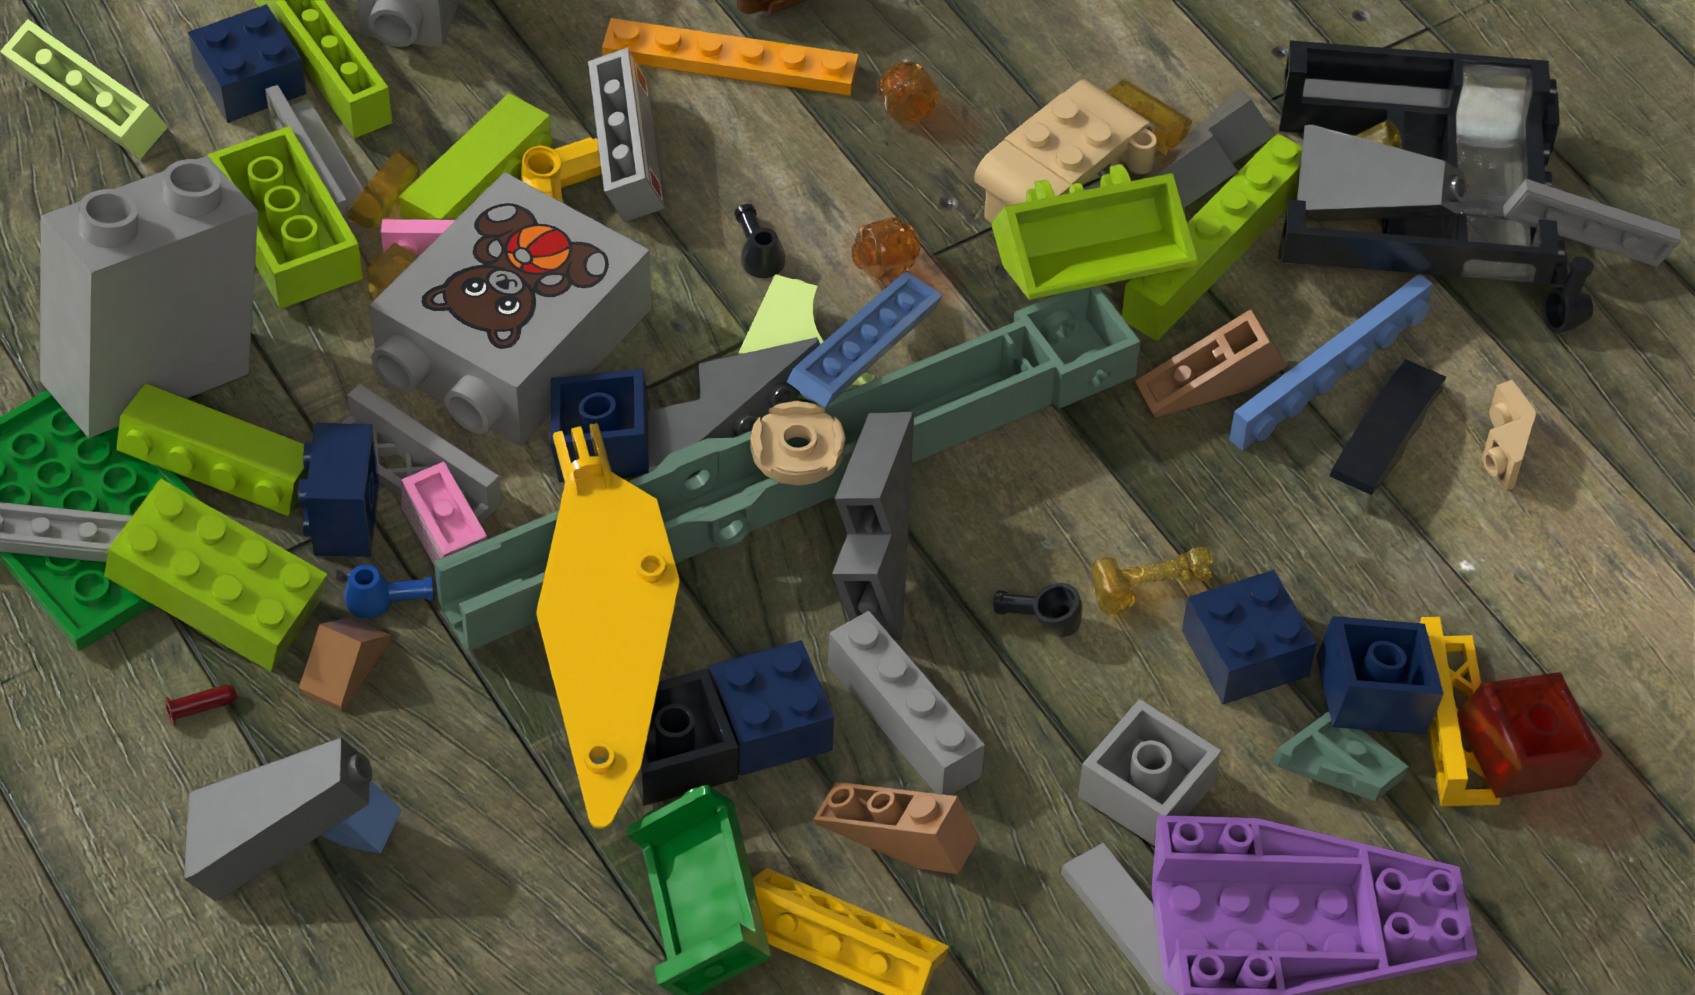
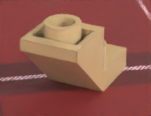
M1513 380L1496 386L1489 411L1491 422L1495 428L1489 431L1482 456L1487 472L1491 476L1496 477L1506 491L1515 487L1537 413Z

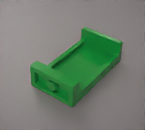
M704 785L687 791L683 797L661 809L646 813L642 819L626 827L627 838L641 846L644 852L667 961L654 967L657 984L674 995H700L771 958L738 817L732 800L709 785Z

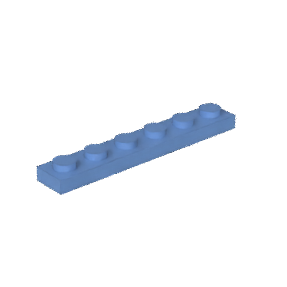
M905 271L793 368L787 383L798 389L806 399L817 402L826 408L936 309L943 295Z
M1421 274L1417 275L1234 411L1229 440L1242 451L1256 440H1265L1273 432L1277 424L1288 416L1291 418L1297 416L1309 400L1319 393L1326 394L1341 376L1349 370H1358L1366 362L1369 355L1380 347L1387 348L1390 346L1399 333L1409 325H1418L1430 310L1428 302L1433 284Z

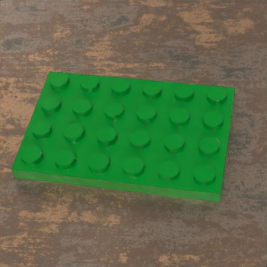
M48 390L0 416L1 503L133 516L160 478L192 497L198 498L174 472L116 450L119 426L88 438ZM0 551V562L78 652L154 606L152 603L104 576L106 562Z

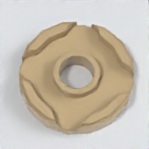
M793 401L778 404L770 408L769 414L765 415L761 420L760 417L753 425L750 449L754 463L766 476L780 483L800 486L817 483L834 473L843 460L845 434L841 422L835 416L833 419L830 415L826 414L825 408L815 403ZM801 437L810 443L804 447L796 448L788 445L786 442L791 438Z

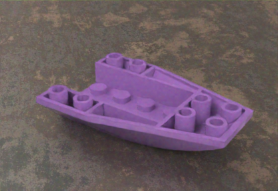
M1159 815L1157 819L1152 898L1164 980L1178 995H1315L1473 961L1477 956L1459 866L1259 818Z

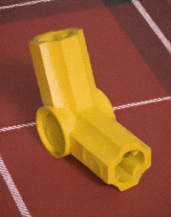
M589 137L556 149L547 146H535L528 149L523 155L520 180L563 203L561 188L602 175L598 139Z

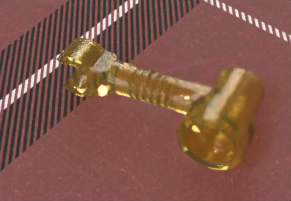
M1207 547L1193 548L1187 553L1180 554L1173 560L1124 569L1119 568L1114 558H1101L1094 562L1090 568L1096 585L1094 595L1103 613L1109 615L1119 614L1128 610L1136 600L1132 586L1174 578L1191 579L1197 582L1204 581L1212 577L1207 564L1213 563L1214 560Z

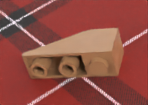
M835 782L813 819L819 826L914 868L959 874L980 837L958 796Z

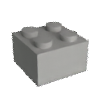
M1139 699L1082 764L1078 797L1155 846L1156 825L1159 815H1189L1215 784L1222 750Z

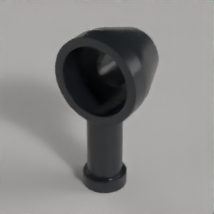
M743 204L735 210L734 216L737 222L741 224L747 238L741 252L743 269L748 274L758 278H769L775 276V274L777 275L785 265V251L780 239L772 229L761 228L756 217L757 211L754 205Z
M1574 257L1570 264L1571 270L1563 287L1549 289L1544 296L1543 316L1548 328L1553 332L1558 333L1572 330L1590 320L1593 315L1591 297L1587 293L1581 292L1587 276L1592 273L1594 268L1593 263L1585 257Z
M1066 583L1051 584L1042 589L1037 596L1008 594L1007 591L998 590L993 602L996 614L1004 615L1007 612L1036 615L1038 621L1046 629L1060 637L1073 635L1081 625L1082 600L1078 591Z

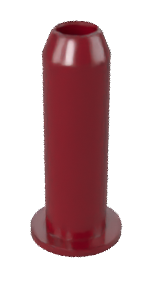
M223 685L171 701L168 697H164V702L171 724L176 725V719L231 704L236 700L237 694L234 686Z

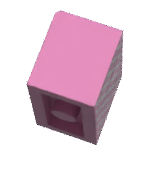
M444 461L401 479V508L433 564L439 559L487 540L486 533Z

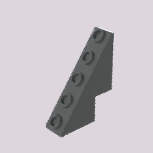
M1240 88L1141 179L1173 173L1182 207L1185 208L1236 173L1237 169L1233 163L1275 134L1252 99Z
M818 338L699 363V400L647 411L649 473L654 471L669 454L707 438H735L752 431L754 423L759 417L761 420L765 415L769 414L770 408L781 403L792 402L801 393L798 389L787 383V380L793 368L820 345ZM696 471V472H694L693 474H691V475L687 478V480L690 479V477H692V476H694L695 474H697L699 471Z
M913 412L868 414L835 497L847 531V537L832 576L849 621L870 611L894 640H901L903 636L914 429Z

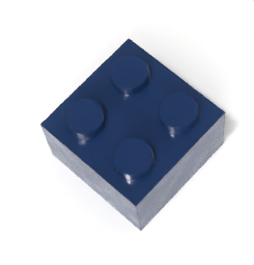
M267 4L188 32L194 69L227 123L267 109L268 103L265 89L275 85L279 86L287 101L306 94L301 57Z
M643 369L551 378L550 444L559 483L565 481L553 440L554 432H563L572 463L577 459L571 428L581 426L589 456H596L590 433V424L594 423L599 425L611 471L614 474L629 476L649 473L647 411L651 410Z
M315 423L313 442H305L303 464L304 470H309L308 479H300L298 488L299 508H305L303 514L304 536H311L313 552L316 556L371 557L380 484L372 424Z
M1275 570L1187 597L1182 632L1222 704L1310 676L1317 642Z
M1332 616L1316 656L1332 726L1337 728L1427 734L1444 694L1426 625L1422 623Z
M802 640L709 665V675L738 746L739 776L833 750L834 716Z

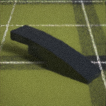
M1405 359L1368 409L1333 466L1329 477L1373 495L1401 460L1407 442L1422 425L1427 409L1442 392L1447 377Z

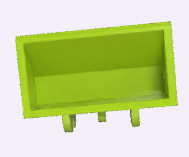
M1114 165L1109 167L1110 174L1102 175L1099 188L1084 190L1081 183H1075L1070 185L1069 194L1055 196L1051 184L1046 179L1035 181V188L1029 189L1026 192V202L1004 206L991 222L1002 265L1029 300L1197 266V255L1173 173L1131 181L1123 165Z

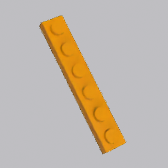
M614 18L610 19L602 45V56L628 48L638 65L851 96L858 68V54Z

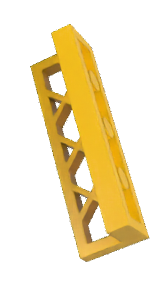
M1421 617L1419 623L1426 625L1444 694L1428 729L1440 806L1499 805L1502 796L1473 635L1443 636L1440 617ZM1446 652L1463 653L1464 664L1456 672L1449 668ZM1453 687H1456L1471 698V704L1463 712L1455 706ZM1460 727L1478 738L1479 744L1470 753L1463 749ZM1467 768H1470L1485 779L1486 789H1465L1468 782Z
M766 868L752 878L768 944L884 995H925L933 971L947 957L950 946L772 869Z

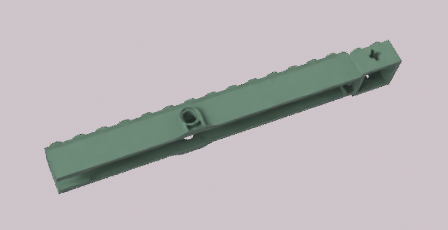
M1098 286L1057 294L1015 311L1014 322L841 393L825 408V413L833 419L835 416L842 424L845 434L843 460L832 475L817 483L798 486L780 483L766 476L753 460L750 449L752 431L735 438H707L669 454L654 471L628 482L657 499L676 564L714 547L728 548L742 541L751 531L836 496L869 413H914L912 463H915L1045 408L1052 403L1057 409H1060L1136 377L1141 341ZM794 437L787 440L786 443L792 447L800 448L808 445L810 442L801 437ZM696 471H699L697 474H695L694 476L690 477V479L687 480V478H688L691 474H693V473L696 472ZM559 510L434 562L438 599L442 611L465 651L473 650L538 622L536 611Z

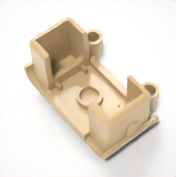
M1079 80L1005 137L1000 144L981 160L976 169L974 180L986 189L985 219L991 223L1004 206L1026 202L1027 190L1034 189V182L1046 179L1051 184L1055 196L1069 194L1071 184L1081 183L1083 186L1110 163L1111 166L1123 165L1128 174L1130 172L1136 174L1150 172L1153 168L1157 141L1156 136L1153 134L1155 131L1154 124L1088 80Z

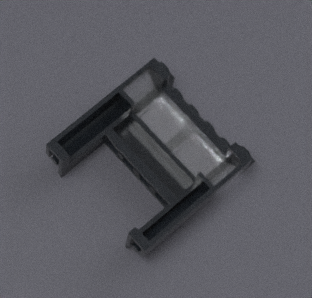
M1290 40L1284 72V100L1279 131L1304 133L1305 125H1315L1359 138L1381 139V144L1440 159L1464 172L1467 193L1464 201L1461 202V213H1458V216L1382 219V233L1307 228L1306 201L1288 199L1277 259H1281V262L1564 285L1568 276L1567 252H1565V240L1558 239L1557 221L1539 220L1537 228L1504 218L1503 205L1525 179L1550 187L1552 185V173L1545 171V166L1548 165L1550 153L1553 150L1560 119L1558 92H1556L1557 81L1556 79H1550L1549 61Z

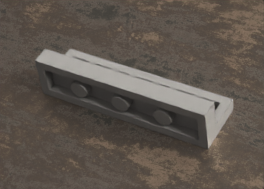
M278 85L265 89L272 128L276 131L287 126L291 127L352 233L356 234L380 225L376 208L311 101L308 99L290 106Z
M359 384L347 395L350 416L342 423L372 424L380 483L401 496V479L444 461L465 499L476 507L473 513L480 524L502 505L499 475L363 385ZM399 455L406 460L407 468L386 469L379 464V456Z

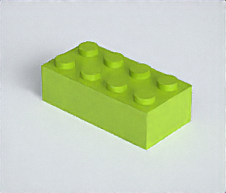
M290 126L207 154L213 163L258 210L255 266L279 309L363 279L359 243Z
M160 478L108 548L104 576L272 672L321 601L327 573Z

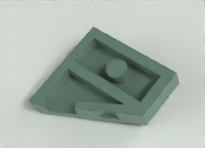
M1329 711L1280 746L1272 760V763L1279 768L1372 801H1376L1401 782L1409 767L1361 729L1333 727Z

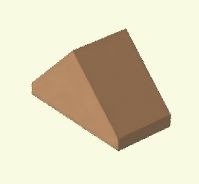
M350 617L319 624L299 685V693L342 712L391 642V635Z

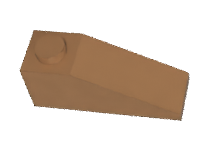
M1250 309L1138 378L1135 382L1155 418L1250 390L1286 368L1287 364L1266 328Z

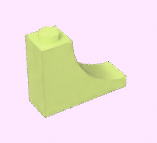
M775 274L739 350V354L816 337L821 345L824 341L815 325L818 286ZM867 372L863 373L842 393L873 381L875 375ZM800 394L799 396L796 397V398H800V399H803V400L810 401V400L806 399L804 396H802V394Z

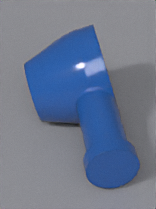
M360 565L354 568L344 587V602L347 610L352 615L363 619L382 615L389 609L392 601L414 599L432 601L435 599L433 577H425V580L388 582L371 565Z

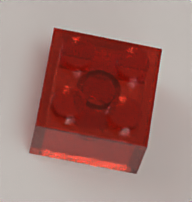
M1561 672L1481 683L1457 712L1458 723L1496 798L1575 786L1603 755Z

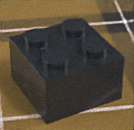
M703 669L659 681L642 766L634 781L643 806L684 795L693 788L704 785L713 787L738 780V746L708 670Z

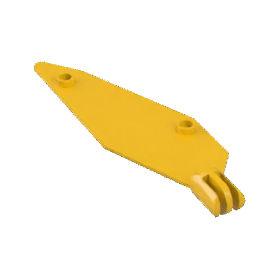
M594 423L590 424V433L596 456H589L581 426L571 428L577 459L572 463L563 432L558 431L553 434L565 486L536 615L589 822L597 829H605L613 823L641 770L680 579L657 499L611 471L599 425ZM597 758L607 759L603 764L593 763Z

